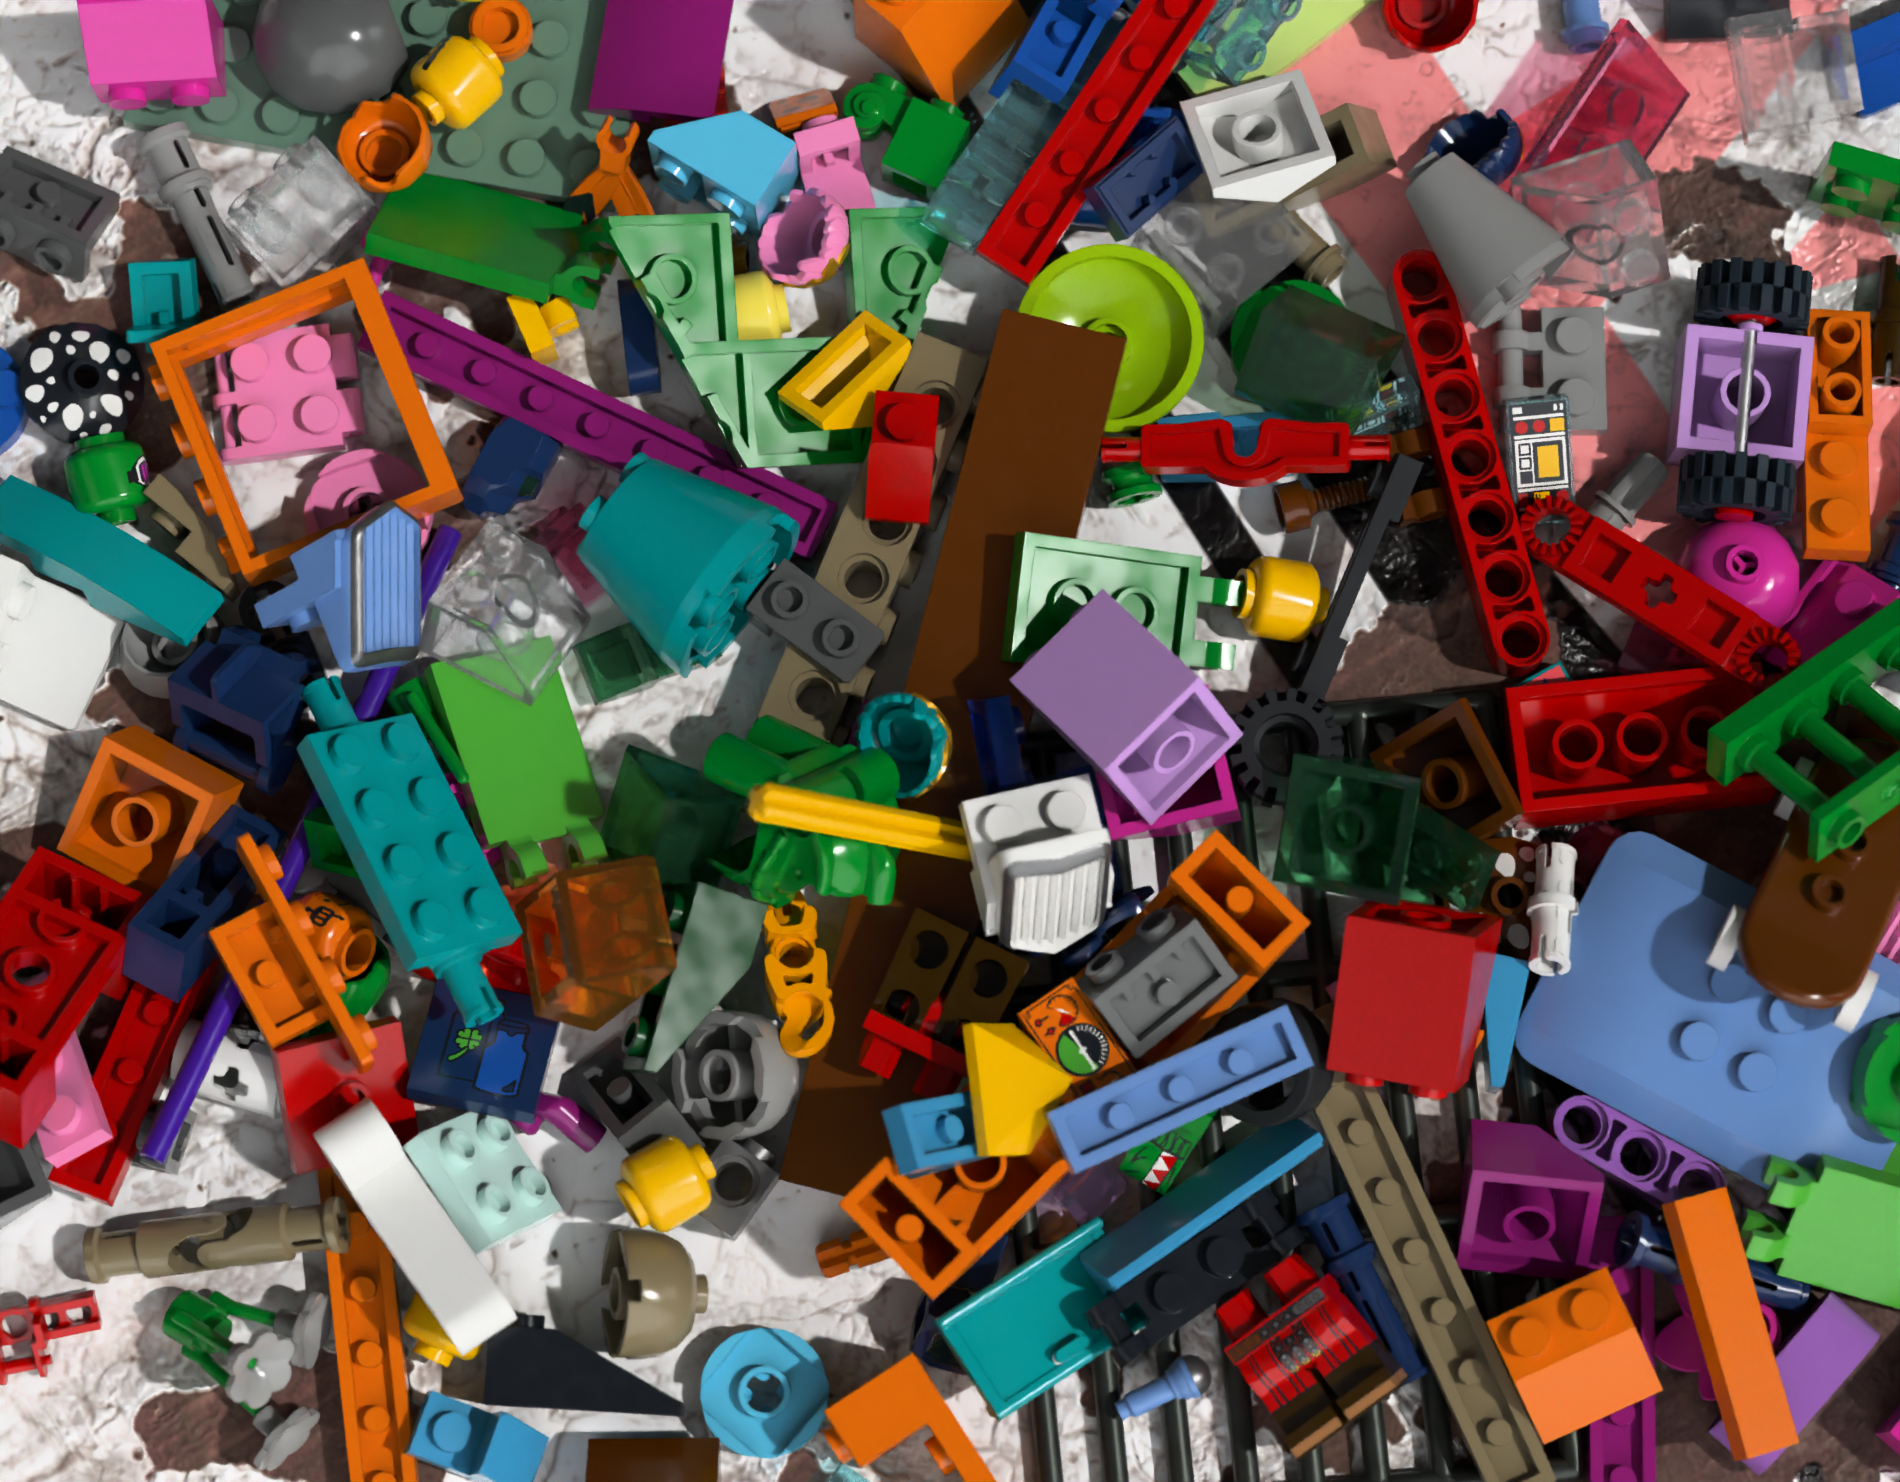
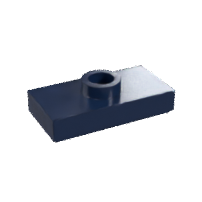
M1174 115L1163 119L1085 186L1082 192L1114 240L1118 242L1131 237L1203 174L1204 171L1190 135L1178 117Z

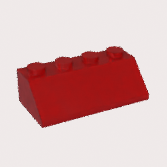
M1761 661L1749 663L1752 670L1757 672V675H1763ZM1713 667L1505 688L1506 773L1525 811L1514 826V830L1768 804L1778 789L1756 771L1743 773L1725 787L1706 772L1708 730L1759 694L1752 692Z

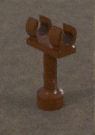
M1427 427L1414 428L1395 435L1390 434L1391 460H1380V462L1390 466L1395 453H1401L1415 460L1431 455L1430 450H1433ZM1368 475V478L1363 476L1362 479L1360 477L1356 478V480L1351 479L1349 482L1348 480L1343 483L1339 482L1337 485H1327L1325 488L1319 487V490L1315 488L1313 491L1303 488L1299 480L1273 485L1272 492L1275 510L1283 533L1286 535L1311 528V518L1317 514V511L1321 513L1323 510L1329 511V508L1333 510L1335 507L1341 508V506L1345 507L1348 504L1353 505L1354 502L1357 504L1360 501L1365 502L1366 499L1368 501L1372 500V498L1376 499L1365 494L1373 475ZM1444 487L1431 488L1410 495L1399 520L1398 527L1401 528L1412 523L1426 522L1447 515V510H1450Z

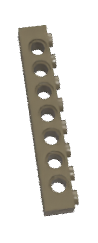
M919 331L893 392L940 395V400L948 403L954 411L952 417L947 422L937 426L929 525L906 524L904 532L893 540L879 539L871 532L870 526L873 521L865 520L868 451L814 579L880 628L884 633V640L880 644L883 647L888 646L900 616V612L891 609L899 588L902 586L910 590L922 565L924 554L915 550L924 528L935 532L945 510L948 497L939 492L947 473L950 471L959 474L969 441V438L963 435L971 415L976 414L989 359ZM859 571H870L880 578L882 585L880 590L872 597L858 598L847 590L846 583L848 579ZM788 642L755 722L764 715H772L839 748L847 745L852 728L843 725L852 702L862 705L863 700L866 699L870 691L876 670L867 667L868 660L852 682L845 684ZM820 686L826 688L833 695V703L826 712L820 715H810L798 707L797 701L800 694L809 687ZM726 789L724 794L726 805L749 814L747 810L751 801Z

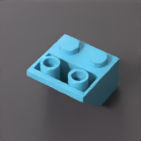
M743 110L656 129L647 140L654 174L659 178L657 182L658 187L681 203L689 204L693 198L711 209L712 213H730L731 233L737 236H742L746 230L759 238L760 230L763 224H765L767 216L772 213H778L789 196L790 191L793 190L800 179L796 142Z

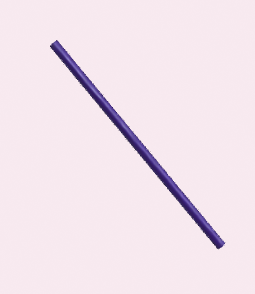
M439 525L421 563V622L462 538V534L447 525ZM400 666L370 670L352 707L358 721H375ZM315 787L279 860L284 877L276 882L287 902H289L310 857L303 819L317 806L325 808ZM261 898V900H260L258 906L264 903V901H263L262 898ZM227 971L139 1153L155 1163L164 1164L241 1003L242 997Z

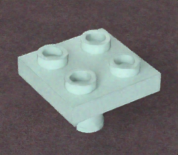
M469 1111L419 1133L403 1146L431 1188L433 1195L475 1255L546 1222L562 1210V1207L551 1192L547 1179L535 1168L516 1139L511 1124L505 1118Z

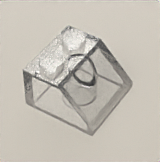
M1630 138L1510 178L1513 198L1567 237L1569 243L1576 250L1570 260L1549 281L1543 277L1537 285L1612 299L1671 279L1657 178Z
M488 520L429 599L418 650L532 706L588 627L591 615L545 547Z

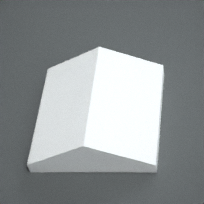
M1301 69L1179 102L1182 116L1214 198L1279 202L1336 164V155Z

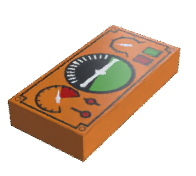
M1071 977L1018 1013L1016 1017L1032 1040L1073 1078L1067 1091L1076 1100L1136 1073L1137 1070Z

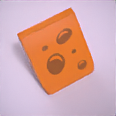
M827 88L809 91L769 103V111L774 129L793 140V133L802 131V125L807 121L824 115L838 116L836 103Z

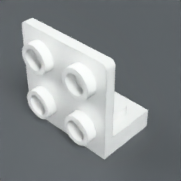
M0 554V701L69 731H76L123 634L126 621L91 607L86 598L36 577L24 564Z

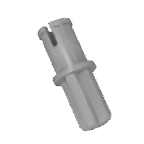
M1647 452L1639 453L1605 492L1600 489L1594 494L1596 501L1587 512L1593 516H1598L1619 530H1622L1625 526L1632 528L1636 524L1633 516L1669 476V470L1653 454ZM1568 531V533H1567L1566 535H1563V536L1560 538V541H1561V540H1562V541L1565 540V537H1566L1567 535H1569V531Z

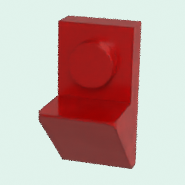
M876 390L872 439L869 442L865 520L929 525L940 395Z

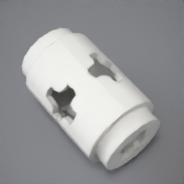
M190 1019L178 1038L170 1070L171 1079L175 1080L200 1028L201 1021ZM230 1024L197 1095L279 1119L282 1115L271 1050L260 1032ZM251 1039L259 1041L253 1042L248 1049L239 1048V1043L248 1045ZM238 1087L248 1088V1093L238 1092L235 1097L225 1094V1092L234 1093Z

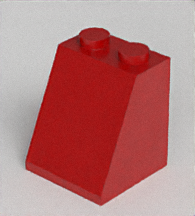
M1375 895L1349 913L1346 917L1326 1069L1344 1072L1345 1081L1360 1086L1378 1087L1383 1085L1384 1080L1408 1084V1092L1410 1094L1424 1098L1443 1099L1447 1097L1448 1092L1455 1093L1469 1080L1503 917L1382 895Z

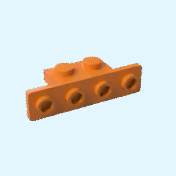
M249 832L237 837V854L264 903L209 931L208 937L270 1050L329 1020L359 1075L366 1073L372 1069L374 1058L370 1051L378 1048L377 1040L369 1024L361 1013L351 1017L339 996V994L347 990L345 982L331 957L326 956L319 960L310 944L308 937L315 934V929L301 902L296 899L288 903L276 881L283 878L284 873L270 846L265 842L257 847Z

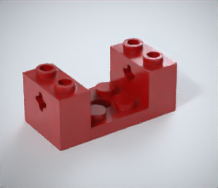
M38 846L0 901V1140L21 1150L24 1149L56 1100L55 1059L100 992L122 1002L135 981L122 974L129 922L151 898L41 846ZM28 966L39 967L49 975L45 981L33 986L22 985L12 977L17 970Z

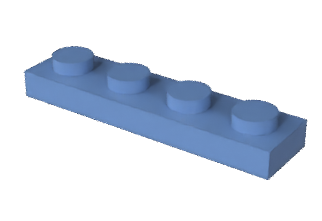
M1284 1005L1044 1115L1071 1175L1305 1070L1313 1066L1314 1063L1288 1006Z

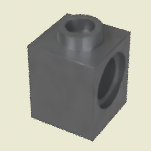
M750 1137L742 1139L739 1145L733 1140H722L709 1158L717 1174L716 1177L708 1181L712 1199L709 1207L699 1213V1215L736 1241L779 1182V1174L770 1168L777 1157ZM731 1166L746 1168L750 1171L753 1178L750 1192L746 1197L738 1201L725 1200L717 1192L716 1183L718 1176L724 1169Z

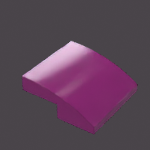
M607 0L588 112L607 116L610 114L613 117L650 123L651 116L681 122H691L713 117L734 0Z

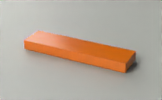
M1726 1186L1661 1204L1734 1461L1751 1459L1799 1443Z

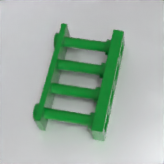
M1900 599L1894 600L1708 730L1706 772L1725 787L1743 773L1756 771L1809 814L1810 825L1807 855L1816 863L1837 848L1844 849L1852 845L1866 827L1900 804V750L1881 764H1878L1822 719L1835 710L1838 704L1842 706L1851 704L1900 743V710L1869 686L1887 672L1894 673L1898 671L1900 673ZM1793 738H1804L1857 781L1833 798H1830L1774 752Z

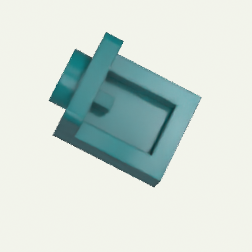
M195 258L133 260L128 263L133 326L126 330L127 343H145L146 352L153 353L150 343L201 323Z

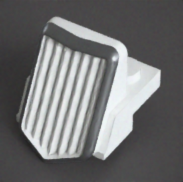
M1089 773L966 800L958 805L974 868L970 872L985 936L998 934L1000 942L1010 949L1056 954L1096 930L1103 923L1106 909L1113 907L1111 902L1114 872L1111 865L1112 845L1108 829L1102 828Z

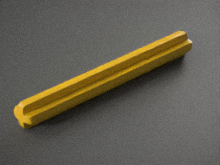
M766 783L763 786L755 785L748 793L751 802L747 811L756 821L972 862L963 823L959 820L772 783Z

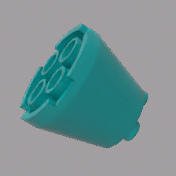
M639 452L625 466L619 478V483L621 484L609 499L602 495L598 496L583 513L579 521V527L586 531L587 534L581 541L576 553L580 557L582 564L661 661L683 678H687L693 670V667L690 666L691 664L698 662L704 668L709 667L728 649L749 623L746 612L747 605L774 572L771 570L774 563L779 565L784 558L790 561L799 538L800 524L774 505L656 458L651 459L645 453Z

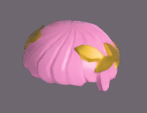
M810 188L808 192L793 189L789 193L790 201L786 203L783 212L772 213L767 216L766 222L760 230V237L756 241L757 261L761 265V271L765 272L770 278L783 283V286L811 288L830 280L836 275L838 268L847 257L850 248L848 218L843 206L826 192L818 188Z

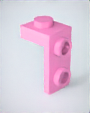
M837 115L816 117L804 123L802 131L793 133V141L796 142L800 177L806 192L810 188H818L834 197L843 206L844 210L876 208L861 160L860 136L853 116L840 120Z

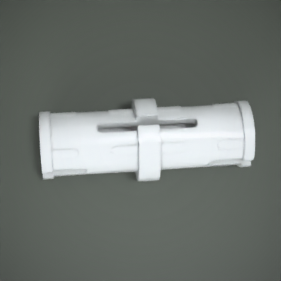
M1552 842L1551 857H1548L1549 847L1546 843L1536 848L1534 894L1527 901L1526 914L1532 920L1531 952L1528 966L1534 973L1544 976H1554V961L1558 962L1557 972L1560 975L1570 971L1572 917L1578 915L1579 902H1575L1576 898L1573 897L1577 851L1574 847L1559 842Z

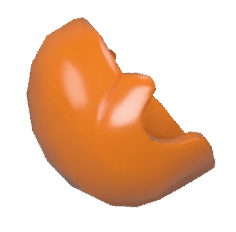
M392 93L390 98L386 100L361 101L353 112L352 117L347 119L340 128L335 150L343 172L348 179L369 192L391 193L408 188L427 170L433 149V141L427 121L420 108L401 94Z

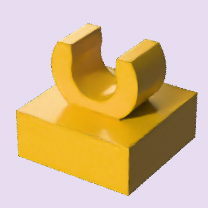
M516 295L506 297L531 358L543 365L558 360L559 356L552 338L566 335L580 327L569 299L561 296L538 308L534 300Z

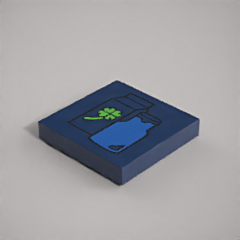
M444 978L437 979L409 1077L407 1099L534 1124L563 1016V1002L492 988L498 1001H501L504 1007L503 1012L492 1021L480 1026L475 1019L477 1024L472 1028H466L463 1017Z

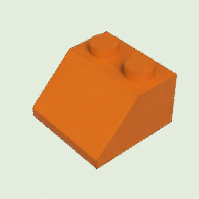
M137 725L127 727L103 737L57 846V850L125 886L152 897L233 804H236L244 782L194 755L182 751L173 744Z
M1607 1267L1486 1321L1543 1445L1663 1391Z

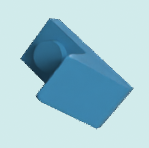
M970 1091L900 1104L882 1111L900 1176L908 1175L911 1179L920 1178L987 1158L978 1157Z
M431 1390L426 1392L404 1454L476 1482H533L549 1437L506 1412L489 1413Z

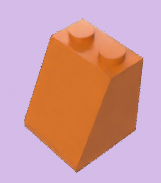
M853 0L855 38L929 100L930 98L941 99L955 107L959 106L1016 43L1029 20L1018 0Z

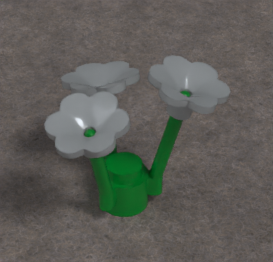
M193 1290L184 1291L171 1303L165 1314L162 1328L164 1334L182 1344L181 1354L199 1364L225 1389L226 1395L231 1400L238 1402L254 1417L253 1425L266 1439L263 1448L257 1454L253 1463L259 1470L266 1468L268 1471L276 1469L285 1461L288 1455L296 1452L306 1442L310 1435V1429L314 1427L320 1418V1413L315 1408L307 1409L303 1406L292 1413L288 1419H285L271 1405L266 1407L264 1405L270 1399L272 1392L282 1390L289 1382L292 1375L289 1361L294 1366L308 1370L314 1366L319 1349L325 1345L330 1332L329 1316L332 1310L330 1295L313 1291L308 1296L301 1313L282 1308L276 1313L234 1301L219 1291H214L208 1298ZM233 1315L272 1326L274 1333L268 1329H261L251 1337L248 1344L244 1342L235 1344L229 1340L232 1332V1321L227 1317ZM220 1351L226 1355L229 1373L210 1354Z

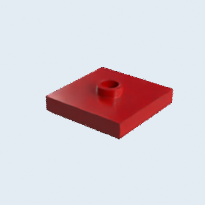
M395 1016L367 1022L377 1040L378 1048L370 1051L374 1058L372 1069L362 1075H359L335 1031L285 1043L271 1050L290 1168L297 1175L331 1166L312 1133L366 1097H369L395 1134L401 1147L419 1134L414 1101L407 1099V1085L410 1076L401 1021Z

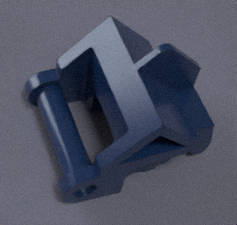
M233 625L225 627L221 631L217 644L205 640L167 679L172 723L177 725L172 744L182 751L192 755L196 753L255 781L259 791L269 796H274L284 786L299 754L296 749L299 744L295 737V727L305 708L302 706L304 700L301 696L305 685L298 681L305 673L314 674L319 662L298 651L282 655L259 644L261 635L258 632L245 626ZM212 720L220 721L251 736L254 739L255 753L209 732L208 729Z

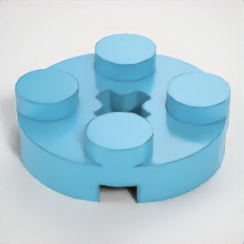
M756 1328L732 1335L722 1342L711 1354L704 1366L701 1377L700 1401L707 1426L716 1438H720L722 1444L741 1455L772 1459L795 1452L816 1435L825 1420L826 1414L824 1411L828 1409L830 1385L824 1364L819 1355L806 1341L789 1331L773 1328ZM772 1375L776 1376L781 1381L776 1392L783 1399L776 1409L764 1405L758 1411L754 1410L749 1404L754 1395L752 1390L747 1387L749 1382L754 1377L765 1382Z

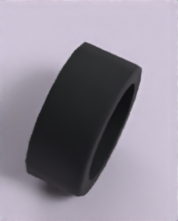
M1286 998L1261 999L1242 1005L1222 1016L1208 1037L1209 1040L1281 1006H1288L1314 1065L1297 1073L1294 1090L1283 1099L1266 1097L1258 1090L1223 1106L1235 1119L1255 1127L1277 1126L1301 1117L1319 1106L1332 1085L1335 1071L1326 1069L1330 1037L1323 1023L1304 1005Z

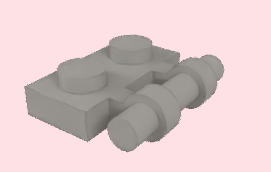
M1517 307L1497 321V331L1491 333V353L1498 356V386L1492 389L1493 409L1499 411L1500 433L1511 435L1509 405L1566 400L1568 436L1605 435L1608 430L1604 307H1541L1538 313L1539 332L1522 330V309L1520 307ZM1523 356H1539L1540 387L1524 385Z

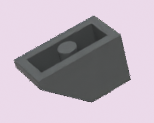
M619 1036L568 1075L629 1155L667 1134L679 1138L687 1147L696 1142L703 1149L706 1147L649 1073H632L622 1069L626 1053L622 1051V1039Z

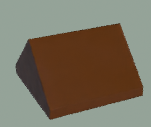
M1466 697L1456 700L1369 754L1427 868L1515 826L1525 813Z

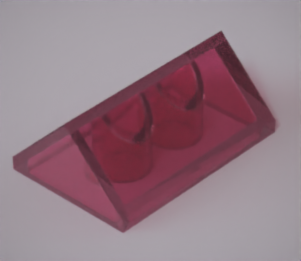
M1622 18L1618 20L1517 169L1508 190V194L1578 241L1589 245L1691 95L1629 20Z

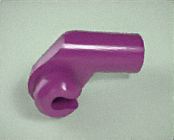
M542 1092L534 1124L508 1119L528 1136L536 1134L541 1124L546 1121L585 1153L592 1151L607 1131L604 1125L571 1098Z

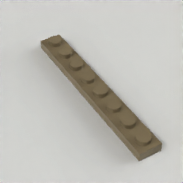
M1335 1001L1311 1011L1321 1020L1329 1037L1331 1036ZM1335 1071L1331 1089L1319 1106L1312 1111L1482 1481H1556L1557 1478L1376 1087L1349 1083L1344 1080V1072Z

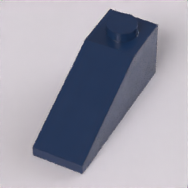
M233 804L129 922L122 974L178 1003L211 965L218 954L208 937L209 931L242 915L257 890L237 854L236 838L249 832L257 847L266 842L277 858L287 841L288 832Z

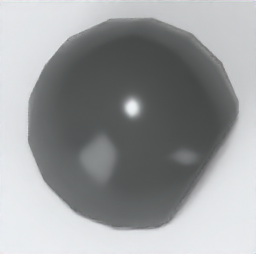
M260 0L258 3L252 30L257 67L272 90L298 108L326 114L355 110L361 101H376L389 93L408 68L410 61L388 0Z

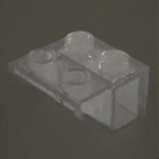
M315 135L303 146L300 143H295L286 149L273 166L275 173L258 189L250 187L242 192L227 211L230 217L223 222L241 257L277 292L334 269L360 243L364 232L379 212L373 200Z

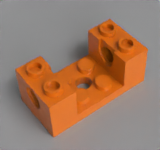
M911 1353L824 1411L831 1424L822 1429L821 1432L842 1464L855 1459L859 1467L864 1469L928 1426L934 1436L925 1441L924 1444L945 1477L957 1470L964 1482H997L914 1353Z

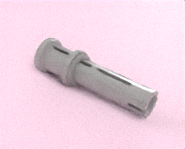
M178 121L161 126L141 137L136 142L135 147L140 156L148 157L161 185L157 192L161 202L166 203L168 207L175 208L194 252L214 290L220 309L222 311H229L241 307L252 301L258 295V292L241 262L232 238L209 193L213 187V178L208 169H201L187 140L191 133L187 123Z

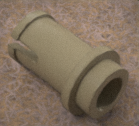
M1294 209L1290 210L1282 216V220L1286 222L1284 228L1276 222L1266 239L1271 244L1276 245L1305 273L1304 281L1326 288L1342 273L1347 265V261L1341 256L1343 249L1338 244L1330 246L1299 217V214Z

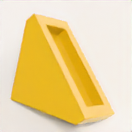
M864 310L777 392L779 399L824 431L873 427L876 390L894 391L912 348L910 340Z
M970 1023L962 1025L978 1157L1029 1155L1048 1124L1044 1114L1057 1108L1073 1078L1015 1024Z

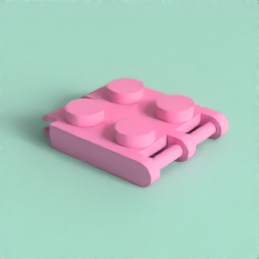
M329 323L287 328L214 356L218 394L212 396L213 410L220 411L224 449L219 450L218 453L224 466L347 450L345 438L367 434L360 388L339 389V383L360 380L355 336H353V333L333 335ZM227 355H231L230 364L234 377L235 391L230 392ZM233 410L238 411L237 423L238 429L240 431L242 445L238 447L236 443Z

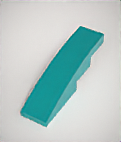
M12 475L0 486V544L27 555L37 572L82 590L91 607L187 647L225 601L221 592L165 555L94 514L77 511L73 503Z

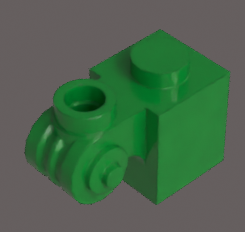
M873 73L869 83H862L853 87L845 96L843 103L844 118L854 117L860 141H874L883 132H886L892 138L881 161L883 181L939 205L970 141V122L962 119L964 116L963 112L954 105L937 98H930L928 103L915 97L910 99L904 96L907 88L901 82L882 73Z

